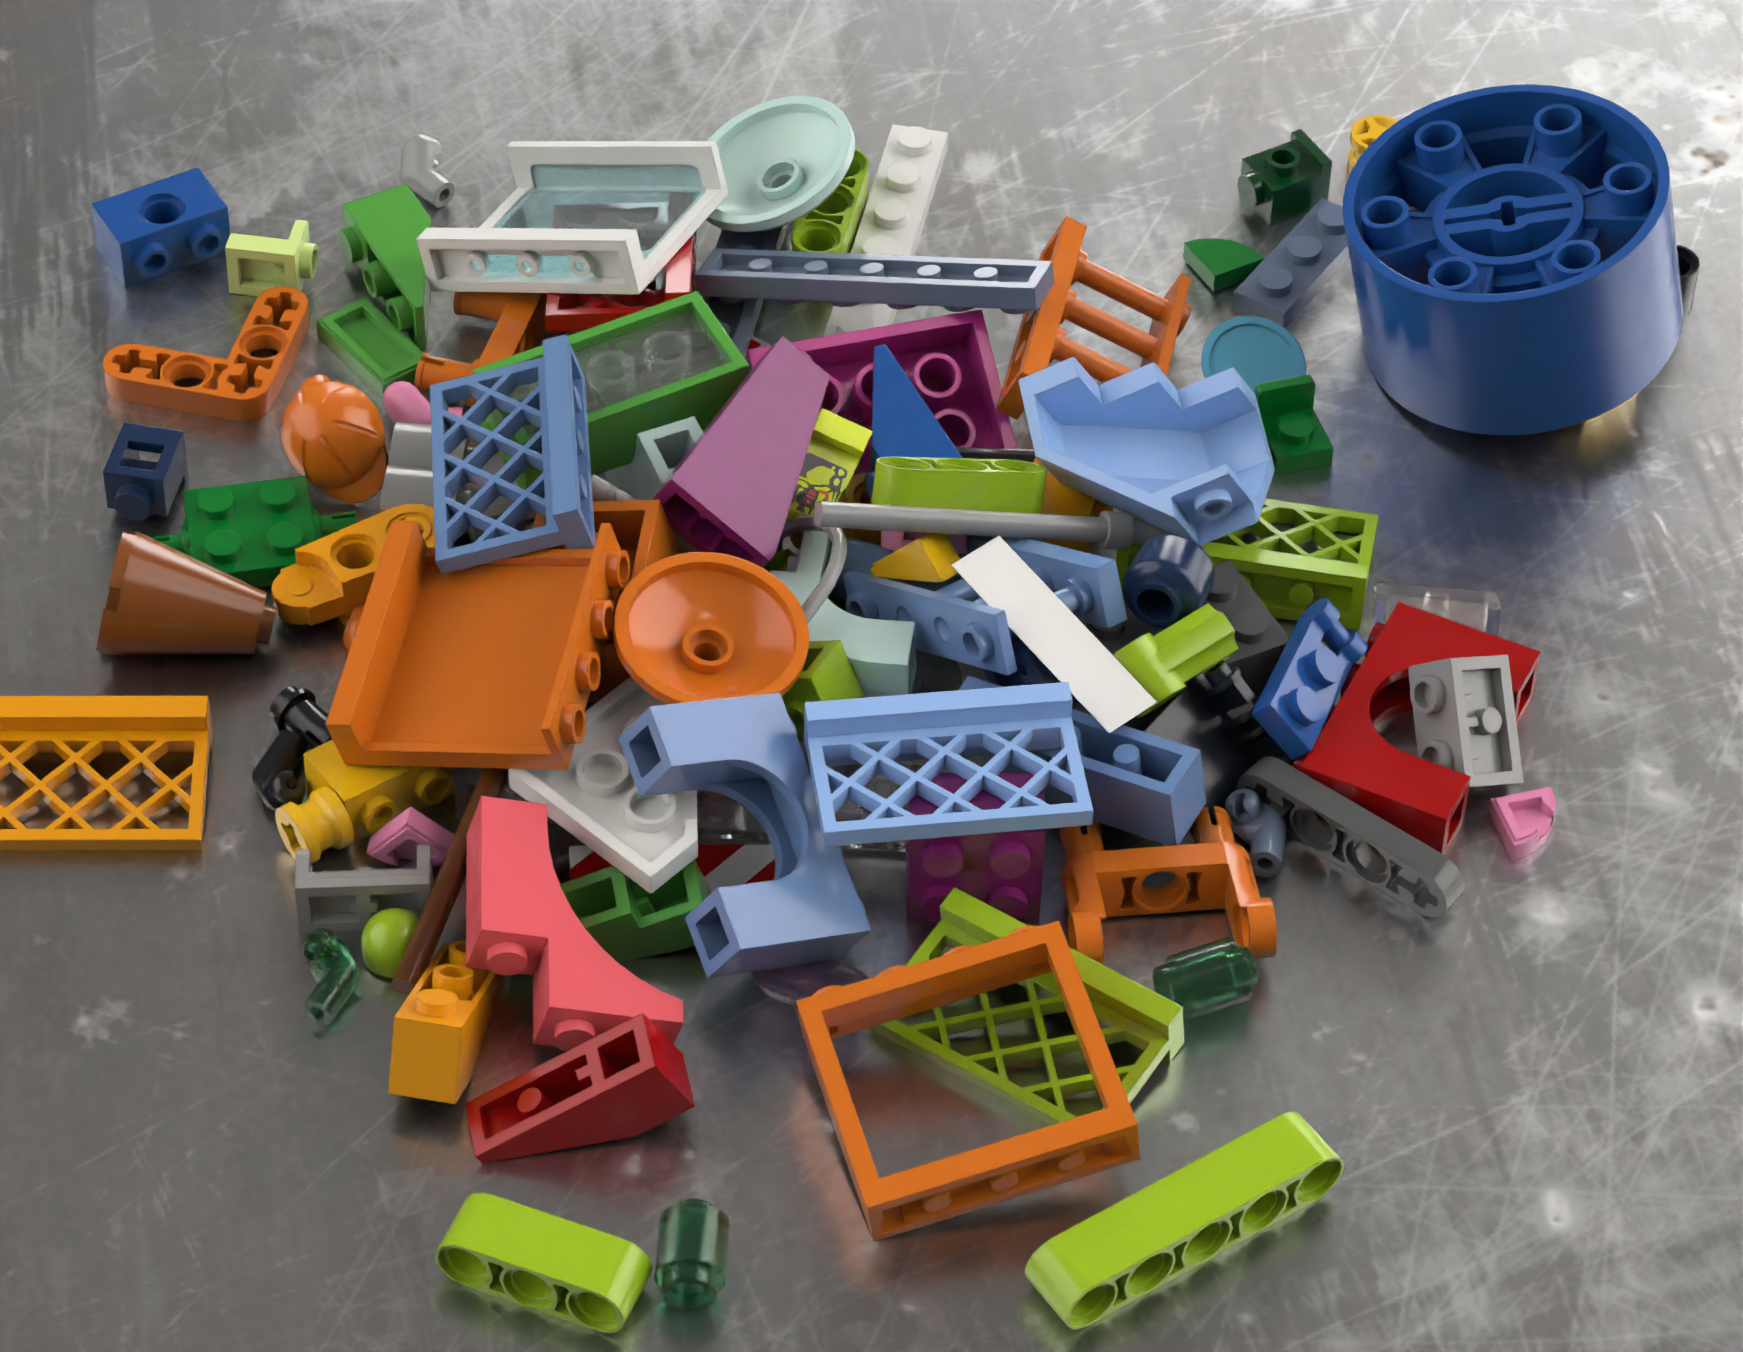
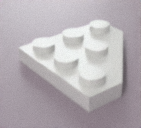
M629 677L585 711V735L582 742L574 746L568 770L509 769V788L528 802L547 804V816L652 894L698 857L697 790L644 797L639 796L618 737L649 706L667 704L647 693Z

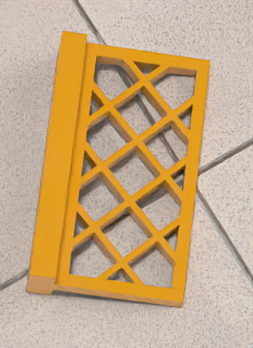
M0 696V781L12 772L30 788L6 808L0 804V851L202 850L209 753H212L214 735L208 696ZM36 753H57L65 760L64 763L42 780H39L23 765L24 762ZM101 753H122L130 760L127 765L107 780L88 764ZM166 753H194L193 764L173 780L153 763ZM78 772L96 789L70 808L53 791ZM143 772L161 789L136 808L119 790ZM189 786H191L190 796L184 792ZM107 799L126 815L125 818L111 829H93L83 820L84 817ZM41 800L60 815L59 818L45 829H27L17 820ZM175 800L189 813L188 829H160L149 818L170 801Z

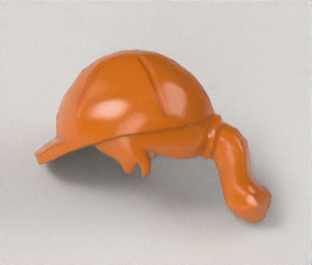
M322 374L309 377L302 383L300 390L288 403L281 420L280 439L283 451L293 469L300 476L305 475L306 481L312 486L318 487L328 496L348 504L364 502L374 497L382 489L388 466L384 426L378 409L361 390L353 385L342 383L339 379L331 381Z

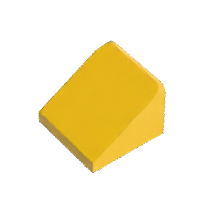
M927 533L874 562L870 571L874 577L944 582L958 574L951 565L960 560V557L947 534Z

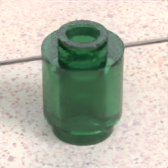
M1225 937L1167 956L1165 964L1154 967L1152 977L1155 992L1183 1007V1017L1191 1020L1249 1001L1252 996V985L1258 983V969L1251 951L1246 946L1239 947L1234 939Z
M702 1199L680 1201L676 1205L664 1210L659 1218L654 1279L660 1288L661 1298L667 1304L679 1309L699 1310L711 1306L717 1300L718 1293L724 1288L726 1283L730 1221L724 1212L708 1201Z

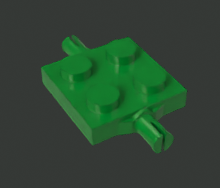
M304 475L183 490L186 518L181 528L182 533L151 538L254 587L272 585L275 578L280 574L281 569L296 563L295 549L358 522L355 510L319 516L317 509L310 502L306 476Z

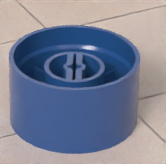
M1513 84L1471 90L1431 103L1399 120L1369 145L1353 167L1344 190L1342 213L1366 358L1379 385L1405 409L1435 424L1477 434L1523 435L1558 430L1598 417L1629 400L1646 387L1660 373L1670 359L1682 330L1683 302L1669 165L1666 154L1657 137L1646 124L1627 109L1592 93L1552 85Z

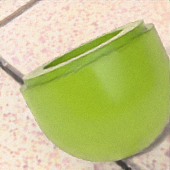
M387 908L374 914L368 920L362 932L361 947L363 961L372 972L384 977L394 978L419 917L403 908Z

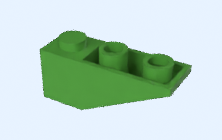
M407 184L342 204L344 229L338 231V241L344 258L349 264L356 263L360 268L369 294L373 298L380 297L386 306L389 320L398 327L400 332H404L422 351H425L427 348L431 291L416 238L426 228H431V217Z

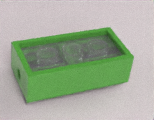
M698 291L568 336L585 377L591 476L631 463L634 458L638 433L695 416L702 432H704L749 374L750 367L748 362ZM543 345L473 369V374L544 357ZM537 381L518 386L508 397L522 402L539 383ZM496 408L480 425L485 429L493 431L509 414ZM527 422L510 440L524 446L541 428ZM498 451L505 464L512 458ZM529 466L515 481L520 488L526 490L543 471Z

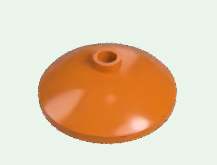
M689 552L658 560L645 567L629 581L621 593L616 606L613 621V640L617 655L631 678L642 689L661 702L677 704L780 693L782 697L792 688L804 668L809 648V629L804 611L796 597L783 582L764 568L742 558L727 554Z

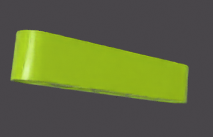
M1286 1112L1049 1239L1028 1260L1024 1271L1026 1279L1069 1328L1082 1329L1317 1201L1327 1194L1340 1179L1344 1169V1162L1297 1112Z

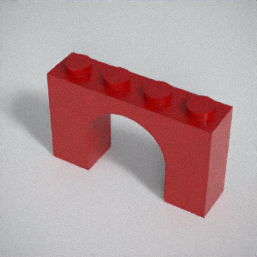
M1398 602L1385 624L1377 622L1372 628L1367 640L1368 648L1364 654L1365 659L1362 664L1354 663L1341 688V699L1337 705L1333 704L1312 750L1296 758L1293 767L1445 855L1464 821L1471 776L1397 749L1378 733L1375 726L1393 715L1413 711L1408 675L1410 666L1448 658L1508 655L1516 723L1518 724L1534 695L1541 652ZM1315 812L1316 816L1320 820L1326 821L1323 817H1321L1318 813Z

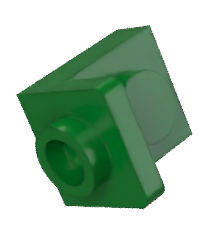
M1307 374L1269 381L1255 386L1254 394L1257 398L1275 468L1274 476L1332 466L1334 447L1313 409L1316 385L1311 375Z

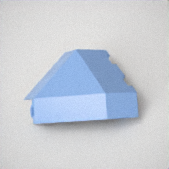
M1071 357L1018 380L1035 456L1060 484L1118 510L1128 512L1130 515L1167 532L1187 537L1200 546L1258 523L1275 468L1256 395L1234 367L1177 390L1155 362L1098 385L1077 359Z

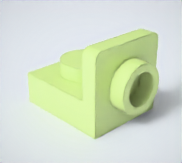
M295 220L289 239L230 233L225 246L229 293L259 296L267 289L278 286H290L302 291L306 278L313 279L315 277L319 257L318 245L310 243L308 221Z

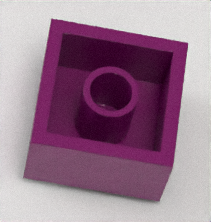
M940 772L931 782L954 794L967 780L952 772ZM1000 773L997 776L1021 789L1034 775L1030 773ZM982 789L969 803L982 810L999 809L1006 802ZM1044 789L1036 796V798L1044 801ZM915 795L908 802V812L914 815L933 814L939 808L918 795ZM1045 829L907 840V921L939 922L941 920L940 905L955 887L1020 922H1039Z

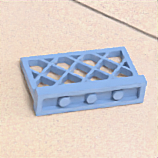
M1058 682L804 702V754L808 767L811 770L824 847L1092 825L1093 807L1071 717L1073 700L1069 683ZM1061 748V751L1049 762L1028 752ZM995 754L983 767L961 757ZM929 759L916 773L895 762ZM1010 763L1034 775L1021 789L997 776ZM863 765L850 778L829 768L832 766ZM943 769H947L967 780L954 794L931 782ZM877 774L901 786L888 799L864 787ZM1050 784L1071 795L1074 803L1049 805L1036 798V796ZM983 789L1006 803L999 809L982 810L969 802ZM915 795H918L939 808L933 814L914 815L902 807ZM849 800L872 812L864 820L836 822L835 813Z

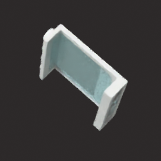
M511 141L506 148L517 186L514 192L479 228H426L416 240L430 291L640 294L729 193L716 141Z

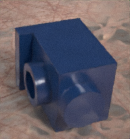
M124 422L103 470L107 508L116 509L121 516L133 521L144 520L149 514L167 516L180 484H185L189 476L184 431ZM139 451L158 453L161 456L158 462L140 460Z

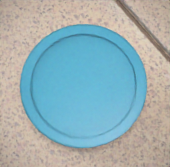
M1238 316L1226 320L1209 334L1202 349L1201 364L1205 378L1234 367L1253 392L1255 386L1259 383L1306 375V360L1298 341L1283 326L1267 318Z

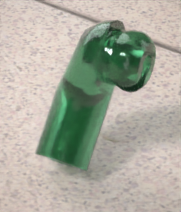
M318 928L311 931L303 939L301 945L302 954L308 959V968L317 982L316 987L303 1004V1011L315 1023L329 1025L358 984L360 971L345 942L336 939L335 934L330 929Z

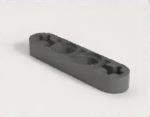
M1273 756L1262 757L1237 782V790L1244 788L1254 790L1259 795L1260 802L1269 805L1280 814L1286 825L1287 836L1419 914L1435 918L1443 915L1462 896L1465 890L1464 879L1460 870L1445 855ZM1315 812L1326 820L1331 829L1319 820ZM1368 843L1381 853L1385 861L1372 851Z

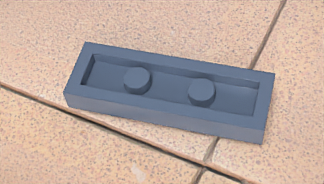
M1321 198L1237 287L1233 295L1232 309L1247 316L1267 318L1286 328L1350 259L1342 213L1343 206Z

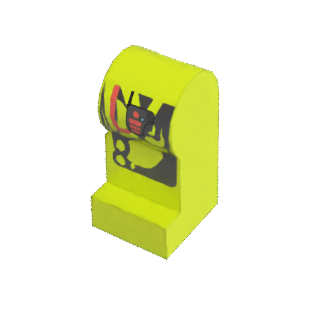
M821 408L786 520L799 515L814 514L818 501H842L873 431Z

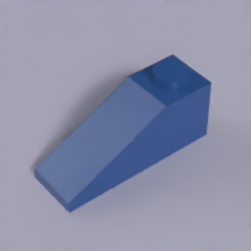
M882 344L874 347L870 472L865 475V485L870 500H872L875 467L878 458H963L887 345Z

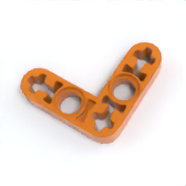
M290 286L273 287L262 292L255 300L227 359L143 344L127 343L116 346L108 351L102 363L107 392L113 398L125 402L234 421L249 422L258 420L267 415L273 408L310 327L308 299L302 291ZM280 319V327L274 326L273 320ZM263 348L278 351V354L267 358H256L250 355L253 351ZM188 377L202 380V383L192 387H178L174 385L179 379ZM248 379L254 381L255 387H249Z

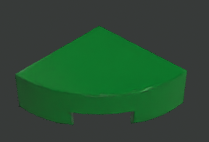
M1202 238L1184 242V260L1213 292L1244 281L1264 260L1252 248L1227 239Z

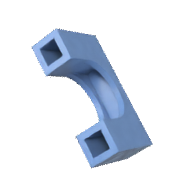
M780 693L649 706L618 737L640 797L695 790H706L723 794L737 801L752 813L764 828L771 842L775 857L774 880L719 887L685 917L707 979L836 960L871 931L866 918L864 904L856 892L843 858L842 847H824L811 772L799 744L795 725L789 718Z

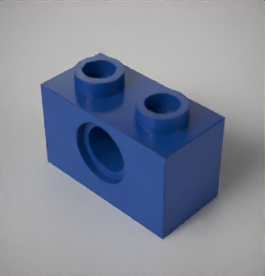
M198 167L91 203L96 248L125 288L226 254L225 246L230 236L228 207Z

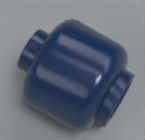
M1176 534L1158 535L1146 541L1136 554L1124 575L1122 593L1126 605L1138 619L1149 626L1165 630L1204 605L1213 588L1215 570L1211 558L1205 550L1191 539Z

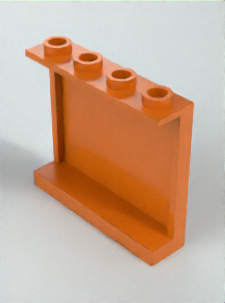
M392 521L325 723L344 764L568 770L575 744H580L585 735V708L590 691H596L600 683V656L605 640H610L613 636L615 604L620 589L626 587L630 578L629 555L626 550L620 549L611 523H601L594 549H543L441 574L435 561V547H427L417 522Z

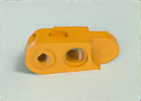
M409 503L395 506L295 549L296 563L281 569L280 574L272 583L273 607L277 608L276 615L282 621L290 624H308L309 626L339 617L346 627L353 609L364 605L392 521H416L427 547H435L434 508L424 504Z

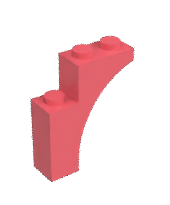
M481 796L466 834V967L490 970L499 975H533V1044L554 1046L567 1052L641 1013L674 1044L684 1023L683 1000L657 989L631 973L611 957L584 928L567 901L554 870L548 839L547 804Z

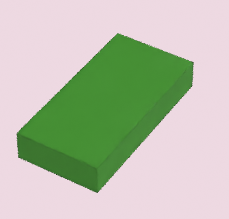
M366 297L316 321L318 337L382 399L387 387L394 382L404 381L415 386L416 368L424 352L403 332H400L398 327Z

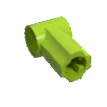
M1207 603L1155 636L1151 632L1144 634L1113 654L1122 666L1157 701V703L1137 715V719L1172 699L1186 688L1185 683L1200 674L1206 673L1218 662L1228 659L1229 656L1239 649L1234 637L1235 630L1223 612L1215 610Z

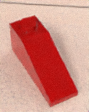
M641 1013L466 1102L465 1107L475 1157L481 1163L636 1137L694 1108L695 1103L683 1054Z

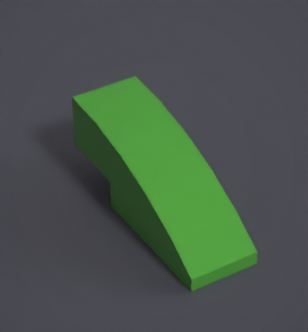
M695 859L652 894L614 866L560 884L567 901L584 928L616 961L640 959L695 946L685 917L711 894V889Z

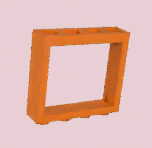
M1059 920L1042 926H1023L1014 930L1006 937L980 945L957 946L940 957L911 966H892L883 970L875 977L845 986H826L813 993L812 996L796 1000L802 1035L873 1242L1141 1159L1136 1118ZM1052 972L1104 1109L879 1178L831 1039Z

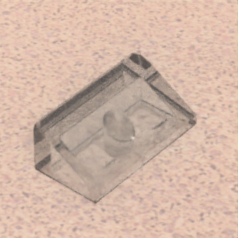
M1377 581L1373 585L1371 630L1377 622L1385 624L1397 603L1401 602L1498 636L1501 606L1499 596L1495 591Z

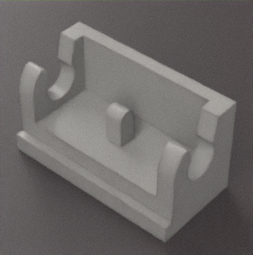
M417 845V868L371 869V867H358L357 870L313 871V867L310 866V849L296 850L294 889L299 933L363 931L366 923L374 914L387 908H403L420 917L433 887L431 845Z

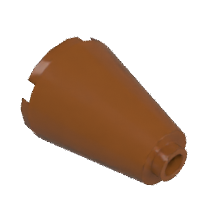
M124 529L108 587L110 589L106 608L103 609L96 651L108 653L109 655L254 654L256 642L269 645L277 608L265 605L267 592L138 531L134 532Z

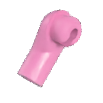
M399 381L387 387L382 401L386 413L395 423L431 424L430 403L414 385L409 382ZM448 407V412L459 417L464 415L463 407Z

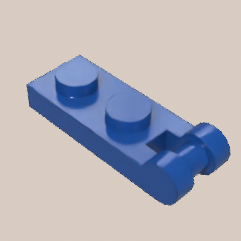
M1328 598L1319 599L1302 613L1251 713L1291 760L1312 750L1352 665L1365 654L1368 648L1367 643L1356 630L1347 631L1339 622L1340 612Z

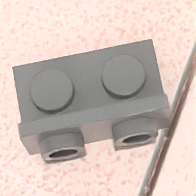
M1508 655L1448 658L1410 666L1408 669L1410 699L1413 709L1418 757L1471 776L1469 789L1524 783Z

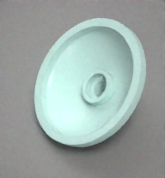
M787 96L753 106L725 123L707 141H716L729 194L708 216L706 221L718 228L729 231L760 232L790 224L819 207L839 186L854 156L855 136L843 111L835 104L822 98Z

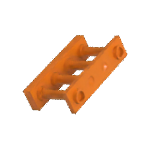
M1066 216L1041 252L1039 261H1052L1055 283L1037 310L1023 313L996 410L1018 420L1025 410L1018 380L1047 368L1054 359L1062 362L1075 357L1091 377L1103 383L1133 371L1066 338V330L1059 327L1065 320L1142 357L1140 367L1155 362L1167 377L1176 337L1184 329L1192 311V305L1186 303L1191 278L1181 273L1164 298L1087 260L1088 254L1081 251L1087 226ZM1077 281L1152 318L1149 334L1077 299V292L1070 289V286Z

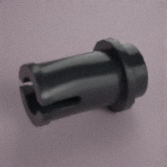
M290 686L283 689L274 698L269 714L273 718V726L279 732L290 730L299 734L305 740L310 750L332 740L325 725L328 713L316 704V697L309 689H298L295 686Z

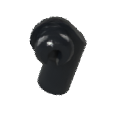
M282 730L252 773V781L263 803L273 811L289 802L298 805L302 804L306 794L304 779L302 778L298 782L293 774V770L306 752L307 743L299 734L290 730Z

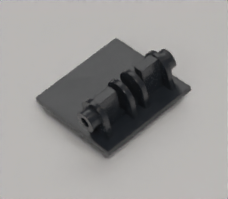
M1225 660L1218 662L1206 673L1192 679L1186 685V688L1177 694L1143 730V732L1200 750L1206 795L1204 807H1208L1212 825H1217L1214 816V806L1225 809V802L1228 796L1237 790L1239 778L1264 756H1273L1292 767L1295 759L1291 760L1253 717L1251 713L1259 697H1255V694L1240 676L1242 672L1238 666L1230 668Z

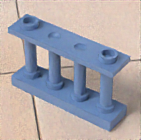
M967 535L966 553H960L958 556L962 559L996 537ZM1001 537L1081 622L1108 629L1127 620L1115 559L1029 538ZM855 570L842 574L847 593L845 606L848 613L869 619L915 622L916 650L1004 675H1010L1017 671L1011 640L1018 638V636L1008 627L1005 610L990 607L959 573L944 582L893 581Z

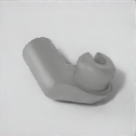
M423 134L415 135L407 140L402 147L401 182L407 184L413 192L435 207H444L454 196L455 186L433 171V168L439 164L434 159L435 154L443 155L442 147L436 139L429 138Z

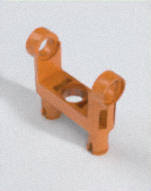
M455 292L453 309L456 315H468L498 322L480 359L474 360L472 364L423 353L416 368L415 387L420 392H430V385L473 375V369L538 347L545 332L556 335L567 334V336L581 331H546L547 293ZM604 294L602 296L608 298L615 294ZM577 306V307H575V308H573V309H584V308H583V307H580V306ZM465 399L466 405L472 407L476 403V399Z
M1214 806V816L1217 825H1212L1208 807H1204L1190 827L1195 844L1105 850L1101 826L1095 818H1093L1092 825L1085 826L1087 833L1085 835L1081 833L1080 826L1062 827L1060 829V839L1067 858V863L1062 870L1061 879L1069 910V947L1102 965L1105 962L1102 920L1107 919V917L1226 909L1236 951L1244 952L1247 959L1271 958L1276 955V916L1271 898L1260 897L1249 854L1242 846L1235 843L1230 815L1221 807ZM1156 872H1170L1175 875L1170 884L1161 888H1147L1142 885L1147 876Z

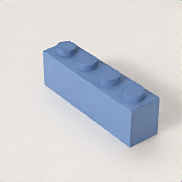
M968 675L959 690L1003 686ZM1072 709L1071 717L1093 807V818L1099 823L1168 846L1179 845L1206 804L1200 750L1124 725L1108 733L1092 715ZM1061 748L1028 752L1049 762L1061 751ZM995 754L961 757L983 767ZM1010 763L1001 773L1028 772ZM1050 784L1044 788V802L1047 804L1074 803L1072 796Z

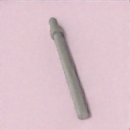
M818 501L814 510V521L817 527L1097 542L1101 549L1127 550L1131 544L1143 545L1146 541L1158 535L1172 534L1141 519H1132L1128 512L1102 511L1098 517L829 501Z

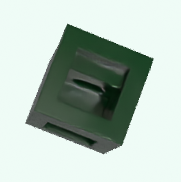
M1302 129L1291 132L1290 142L1242 158L1241 176H1239L1237 183L1240 197L1244 204L1249 208H1253L1269 226L1308 213L1321 198L1328 200L1332 160Z

